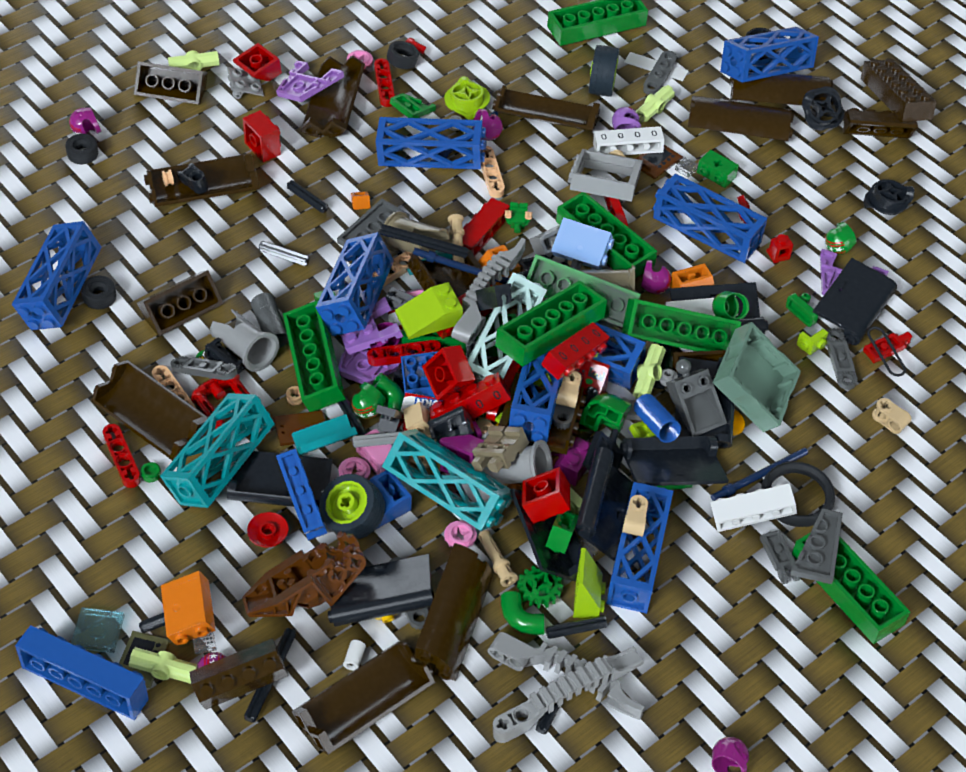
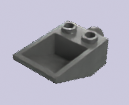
M686 359L679 360L676 363V370L683 376L666 382L672 402L690 435L698 436L727 424L709 370L698 369L690 372L691 363Z

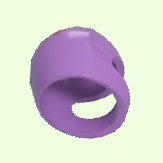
M621 107L613 114L612 126L614 130L641 128V124L638 122L639 115L631 107Z

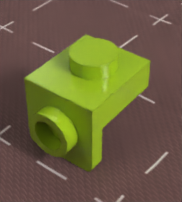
M822 328L810 337L802 331L799 334L797 346L809 355H812L818 349L821 350L825 347L828 332Z
M643 421L634 423L628 428L634 438L657 437Z

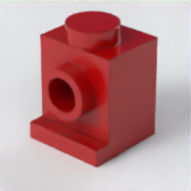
M779 234L771 239L770 246L766 252L773 263L790 260L793 243L788 235Z

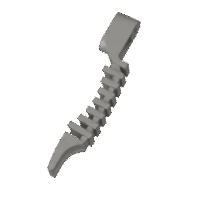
M521 238L514 248L508 251H499L497 255H493L491 261L489 260L487 265L482 268V272L478 273V278L474 279L470 290L466 292V297L462 299V308L465 313L454 326L451 334L452 338L471 345L485 325L486 317L482 316L479 312L475 290L487 288L490 285L494 286L496 284L495 279L498 281L502 280L501 275L508 278L510 275L509 271L515 268L525 251L526 239Z
M500 632L488 648V653L492 658L516 671H522L524 667L542 664L544 665L543 670L548 672L554 663L556 664L554 672L559 674L562 668L565 667L564 675L567 676L568 672L576 671L577 667H584L587 663V660L584 658L579 660L577 655H568V651L558 650L559 647L555 645L552 648H548V643L543 642L540 648H533L504 632ZM611 674L609 675L607 685L598 686L594 689L591 684L589 692L594 694L598 690L595 700L601 702L608 693L607 696L610 698L607 700L606 705L638 720L642 718L645 706L627 697L622 691L620 681L616 679L610 680Z
M633 646L613 656L604 655L602 658H596L592 663L591 661L587 662L584 667H577L576 671L568 672L567 676H561L556 682H550L547 687L539 688L537 694L535 691L531 693L530 698L526 702L497 716L493 721L494 739L499 743H506L526 733L545 712L551 713L554 711L555 703H557L558 707L563 705L564 698L567 701L571 700L573 693L578 696L581 694L582 688L585 692L590 690L591 684L594 689L599 686V682L601 686H605L610 674V680L613 681L641 666L644 660L641 659ZM524 717L526 720L520 721L518 718Z

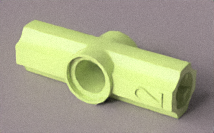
M192 50L183 56L168 57L169 66L201 70L204 67L219 66L217 51L198 53Z
M663 86L654 95L649 94L644 104L636 110L640 123L647 122L653 115L660 114L664 110L665 105L675 96L671 86Z
M651 344L644 363L638 365V381L633 392L635 398L638 399L644 394H651L655 381L661 379V363L666 352L663 346Z
M136 647L133 649L129 661V667L150 672L157 679L168 680L172 678L190 684L189 672L197 669V664L176 659V656L170 652L159 651L155 653Z

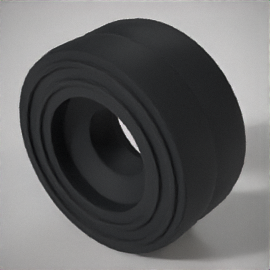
M76 134L66 141V153L71 162L83 165L91 163L97 158L98 146L93 136L89 134Z
M98 275L84 281L81 288L82 298L89 308L105 309L115 302L116 288L110 278ZM96 291H104L102 294H94Z

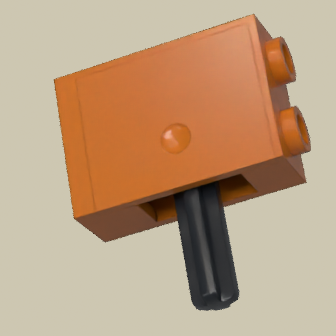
M200 571L161 585L164 613L139 623L142 633L165 626L166 636L176 645L186 644L190 640L204 637L216 631L209 580Z

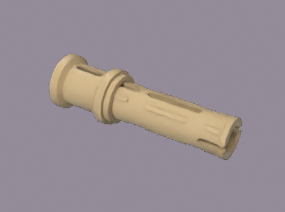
M453 214L448 217V222L450 223L449 236L452 239V244L463 246L465 230L463 229L462 222L464 217L460 214ZM453 255V260L465 264L464 258Z
M489 530L480 532L478 539L493 563L492 569L494 573L498 574L501 579V586L508 587L513 585L518 580V576L510 568L509 560L503 557Z

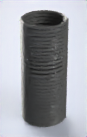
M270 293L256 295L251 301V306L261 331L271 332L276 335L279 340V348L285 346L288 343L287 331L273 295Z

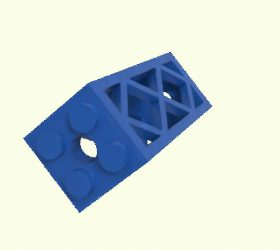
M791 27L724 40L720 72L743 83L813 68L819 36L799 27ZM753 42H761V43H763V44H762V45H756V44L753 43ZM781 48L777 53L771 51L773 49ZM763 55L768 57L767 59L758 60ZM783 63L786 66H778L777 64Z
M380 117L375 141L378 166L481 169L482 162L485 163V152L483 150H486L487 141L483 140V138H486V127H483L482 120ZM409 125L421 131V133L406 137L395 131ZM423 125H439V126L430 129V128H427V127H425V126H423ZM455 127L467 134L451 139L439 132ZM431 136V137H433V138H435V139H437V140H423V139H425V138ZM422 146H437V148L428 150ZM410 148L421 154L407 160L395 154V152ZM454 149L466 156L450 161L438 155V153ZM432 158L438 162H427L422 160Z
M676 173L671 178H668L664 186L659 188L655 194L656 203L653 206L654 219L744 264L762 243L767 223L766 217ZM698 192L706 204L693 203L685 193ZM711 198L725 205H717ZM724 212H738L746 224L733 223ZM674 213H686L695 224H682ZM694 231H702L708 238ZM713 232L726 233L735 244H722Z
M84 221L53 225L12 303V306L31 330L63 326L102 248ZM59 247L58 252L51 258L49 250ZM82 258L83 266L75 269V263ZM58 261L56 269L53 270V264ZM41 281V286L33 293L32 284ZM62 281L63 285L58 289V284ZM65 293L66 301L57 304V298Z
M379 232L346 240L315 307L332 336L364 330L368 324L394 262ZM352 260V264L348 266L347 261ZM376 271L378 276L373 277V273ZM349 275L351 282L345 284V278ZM367 283V288L362 291L360 285ZM339 290V293L335 296L333 291ZM363 300L365 306L360 307V302Z
M595 323L610 338H614L618 344L608 340L606 343L607 348L601 354L614 352L615 355L602 357L601 354H598L593 360L610 365L609 382L630 390L637 377L638 365L643 364L645 361L646 342ZM612 361H621L625 367L615 364Z
M548 352L522 367L510 411L509 426L523 427L527 439L534 442L543 440L547 443L556 400L562 378L557 380L541 365ZM532 364H533L535 370H533L532 372H530L531 366H532ZM546 373H548V375L550 376V378H551V380H552V382H553L552 385H551L550 382L548 381V379H547V377H546V375H545ZM540 378L546 389L538 394L533 383ZM527 387H529L534 398L530 399L525 390ZM549 400L548 408H546L544 403Z
M633 482L630 499L635 495H642L647 499L646 519L650 527L644 531L643 537L638 536L636 539H633L631 534L622 532L606 604L647 614L673 490ZM652 517L658 518V520L654 522ZM653 533L655 539L648 543L646 537ZM626 538H627V540H628V542H629V545H627V546L625 547ZM642 542L644 548L639 552L637 545ZM654 546H656L655 554L651 550ZM632 550L634 557L627 562L625 555ZM647 553L650 562L645 566L642 557ZM637 562L640 571L633 576L630 567ZM626 572L628 578L621 577V575ZM642 576H644V579H645L646 582H641V581H638V580H639Z

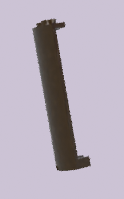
M329 56L321 64L317 78H322L332 68L343 71L344 77L311 96L301 126V132L313 137L329 136L331 138L346 131L365 63L354 56H350L344 64H341Z
M789 73L743 83L730 77V100L802 106L803 97L808 91L825 86L832 87L833 80L824 76ZM817 97L813 100L825 101L826 97Z
M503 85L502 90L499 89L497 100L494 99L492 109L498 113L593 132L598 121L600 104L593 103V106L508 90L506 85Z
M692 95L687 127L776 139L784 142L792 138L793 129L790 128V125L793 123L794 113H791L789 109Z
M250 153L193 163L198 169L203 171L209 185L208 190L202 194L195 193L187 185H184L177 176V172L183 171L188 167V164L147 170V175H144L145 185H149L151 192L148 193L150 204L153 203L154 207L260 189L257 172L254 170L252 154ZM171 169L174 185L168 184L165 187L162 171L168 172Z
M129 360L114 364L110 381L96 385L93 391L92 402L172 461L208 419L206 415Z
M457 543L453 545L415 646L416 659L423 663L436 664L435 675L444 680L453 681L457 679L493 577L491 567L486 561L482 562L477 558L478 553Z
M397 642L294 709L292 713L306 735H310L314 740V744L328 755L434 684L433 671L428 664L416 662L413 656L415 652L409 644Z

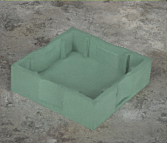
M750 322L735 329L713 384L761 431L765 432L781 425L788 407L789 397L795 388L801 371Z

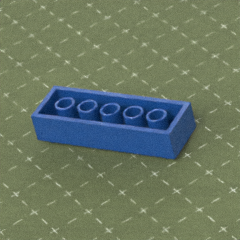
M30 625L15 645L23 669L134 721L149 700L145 679L142 674L137 671L131 672L120 663L107 661L98 653L92 654L81 645L68 643L61 636L55 637L44 628H36Z

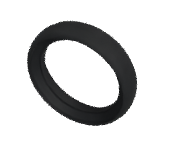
M785 462L772 468L762 482L761 489L771 488L772 483L784 474L799 473L814 479L824 491L825 503L822 508L832 510L834 507L835 491L833 484L825 473L813 465L803 462ZM822 508L810 515H789L777 518V520L794 527H810L815 524Z

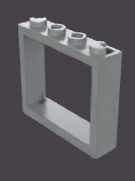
M582 149L580 155L577 154L574 165L571 168V173H569L568 183H571L570 190L632 202L643 160ZM585 167L630 176V179L627 183L581 173Z

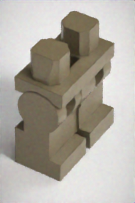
M490 426L487 430L489 435L484 442L479 443L472 452L475 458L471 463L475 471H482L485 467H488L490 471L498 473L501 468L509 469L516 455L521 454L529 444L523 427L508 426L506 428L505 426Z

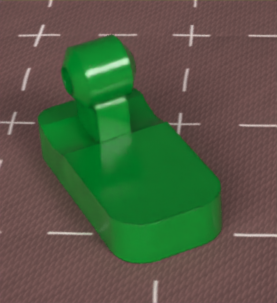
M793 293L787 298L786 308L807 327L815 325L818 315L813 313L814 309L808 305L811 295L802 293L798 297L796 293Z

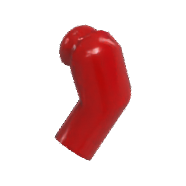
M408 38L405 41L414 45L419 53H424L426 46L416 42L413 38Z

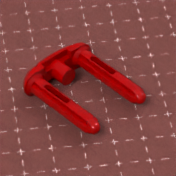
M237 373L234 378L229 380L211 378L202 383L192 392L191 401L196 403L203 414L209 417L215 408L207 399V395L212 393L217 400L222 399L226 395L223 387L225 389L231 387L235 394L250 393L239 380L240 375ZM223 419L216 421L215 429L225 423Z

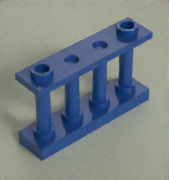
M296 448L276 455L302 530L306 534L308 541L328 534Z

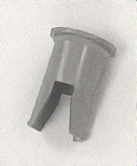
M231 309L236 316L234 329L229 325L212 321L210 327L212 337H219L222 344L242 359L246 369L252 372L260 371L271 364L276 357L279 349L277 336L271 332H262L240 315L238 311Z
M537 440L532 446H526L521 454L516 455L509 469L501 468L498 473L490 471L488 467H485L482 471L502 484L523 483L526 479L552 470V456L547 443L543 440Z

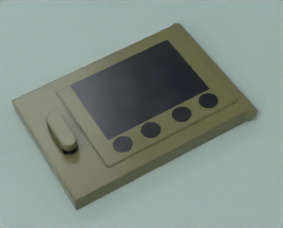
M132 631L119 663L131 672L137 671L142 674L145 679L146 688H151L155 677L150 672L129 667L131 653L135 647L155 653L166 651L171 640Z

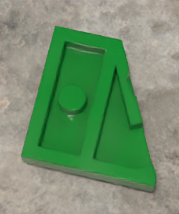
M404 93L390 98V104L408 118H420L436 110L435 104L430 106L422 104L421 99L413 98Z

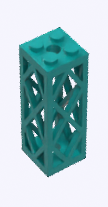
M228 393L160 475L180 505L209 508L275 423L270 417V413L263 406L261 399L255 394ZM231 417L230 420L215 429L216 421ZM251 434L250 442L235 446L237 442ZM219 435V437L212 444L213 438ZM202 453L201 456L185 466L187 457ZM225 455L224 460L217 464L220 461V459ZM235 460H237V461L234 463V465L230 468L231 463L234 462ZM222 470L220 479L206 483L208 478Z
M417 429L399 432L382 465L384 469L480 531L499 525L503 519L502 513L504 509L508 508L513 500L510 488L483 471H475L471 463ZM410 456L413 457L418 469L407 463ZM419 456H425L434 475H428ZM434 460L446 467L450 475H441ZM446 483L455 484L461 497L450 491ZM462 484L469 485L477 502H470ZM477 488L490 496L487 502L483 501Z

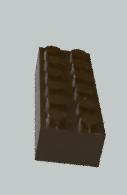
M871 59V61H864L861 80L902 122L933 120L937 101L894 59Z

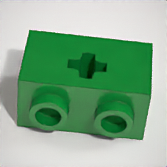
M710 149L699 160L697 173L726 188L736 178L739 165Z
M568 511L558 514L552 526L546 547L554 552L565 554L574 532L578 515Z

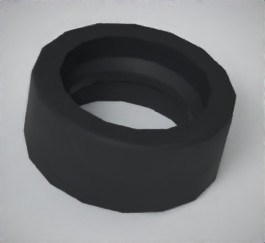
M394 41L389 45L386 56L388 62L400 69H411L417 63L419 51L408 42Z

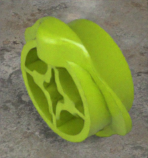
M463 76L445 93L444 100L449 109L461 114L467 120H474L478 109H484L489 104L490 94L486 88Z

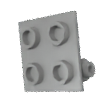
M227 67L228 80L230 81V88L233 91L232 95L234 98L240 99L244 92L264 97L260 79L252 77L244 70Z

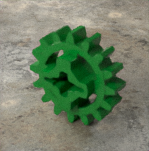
M533 565L531 566V571L525 569L524 575L520 574L517 589H519L518 592L523 596V602L530 601V607L533 604H537V608L540 609L541 604H544L548 608L549 602L556 604V599L561 598L563 589L561 584L562 578L542 572Z

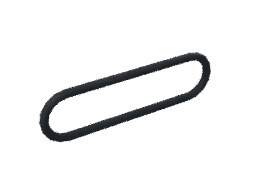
M877 326L869 328L867 335L888 372L893 376H903L906 373V367L885 331ZM877 329L883 333L903 367L902 373L896 374L890 370L870 335L871 330Z

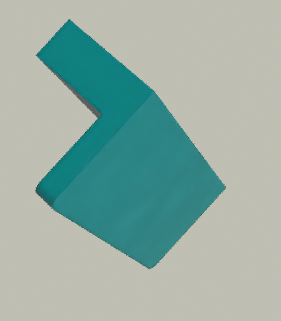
M345 414L293 432L292 438L300 456L357 435L355 427L351 428L348 417Z

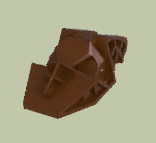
M340 531L337 535L339 540L337 543L338 547L328 546L327 543L323 542L307 553L300 550L267 571L242 597L246 614L249 617L293 616L296 606L310 609L324 602H327L330 607L334 605L366 566V559L360 550V545L355 535ZM327 552H328L329 554H331L332 556H334V558H333V559H332V557H331V558H328V557H327ZM355 558L358 562L354 563L351 560Z

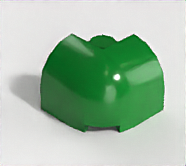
M598 394L590 400L583 410L579 424L597 432L602 424L612 429H617L620 432L628 413L631 411L632 403L613 394Z

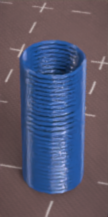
M644 394L635 401L634 412L661 442L670 443L679 436L681 432L680 424L653 395Z

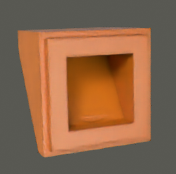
M367 191L351 193L354 210L370 208V196Z

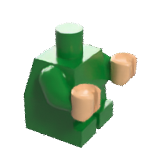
M510 202V210H505L507 224L510 225V228H514L515 233H520L521 229H524L532 219V212H527L528 203L518 204L517 202Z

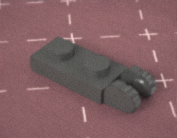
M781 531L762 534L760 541L775 571H777L781 583L788 584L789 578L785 569L789 568L791 573L796 561ZM791 575L793 581H799L801 578Z

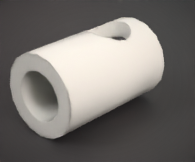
M352 640L350 642L343 663L346 669L354 671L360 666L366 648L363 642L359 640Z

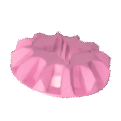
M364 50L353 51L347 56V60L350 56H354L360 61L363 60L362 62L365 63L364 70L373 63L372 55Z
M347 458L339 466V477L345 474H352L353 469L356 467V475L368 479L370 466L362 458Z
M455 521L446 527L444 538L449 547L453 546L454 543L469 547L473 546L477 538V532L474 526L466 521ZM458 531L464 536L463 540L457 537Z

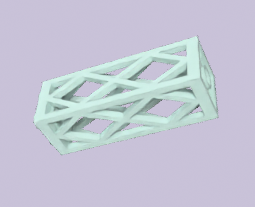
M512 273L506 284L511 283V296L515 300L506 304V296L502 295L503 306L493 308L467 360L476 379L473 383H478L484 380L486 376L499 372L502 379L504 378L513 359L508 355L503 357V352L497 348L498 361L488 366L486 350L495 346L496 339L486 345L485 343L496 338L497 328L500 327L498 314L502 313L504 325L508 322L507 309L517 304L519 316L523 314L522 304L526 305L528 311L542 302L547 291L542 285L527 280L521 274ZM494 322L495 332L487 336ZM479 354H481L482 367L479 366V361H478V355H479Z

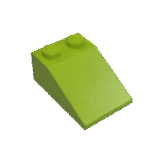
M449 282L430 287L397 308L395 313L408 339H413L454 327L463 316V308Z
M581 548L575 586L573 618L580 619L599 616L600 612L604 613L605 600H601V595H605L606 582H602L603 574L586 548Z

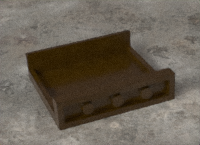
M468 249V255L464 258L465 264L482 269L483 267L471 250ZM413 252L408 261L409 269L424 291L430 287L449 282L458 298L470 290L474 279L478 278L477 275L450 266L421 260L419 256L413 255Z
M515 373L510 388L511 400L505 404L499 426H505L506 428L509 426L511 406L520 373ZM535 386L538 394L546 389L544 387ZM527 387L525 390L530 399L534 398L529 387ZM581 387L571 426L565 430L564 428L558 429L552 422L547 441L550 451L567 455L569 447L573 448L575 441L573 433L577 434L579 422H576V420H581L583 409H580V407H584L586 396L583 395L584 387ZM549 400L544 403L546 408H548ZM564 417L559 418L560 421H567ZM529 441L527 446H532L534 441Z

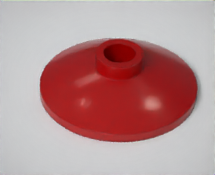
M264 512L256 515L247 526V534L251 542L264 548L281 544L286 539L289 531L285 518L273 512Z

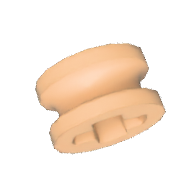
M171 169L168 172L162 171L165 187L168 184L174 185Z
M292 386L286 391L287 402L291 405L301 404L299 387Z

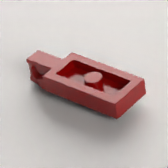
M909 332L901 335L895 333L887 335L897 353L907 348L913 337ZM885 337L874 341L884 359L894 355ZM872 343L864 346L863 352L873 363L881 361Z

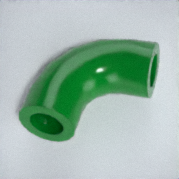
M379 373L374 379L372 386L384 395L388 408L401 411L405 396L404 392L390 377Z
M507 591L501 594L503 616L512 628L525 634L544 635V613L533 614L526 612L522 608V596L519 592Z

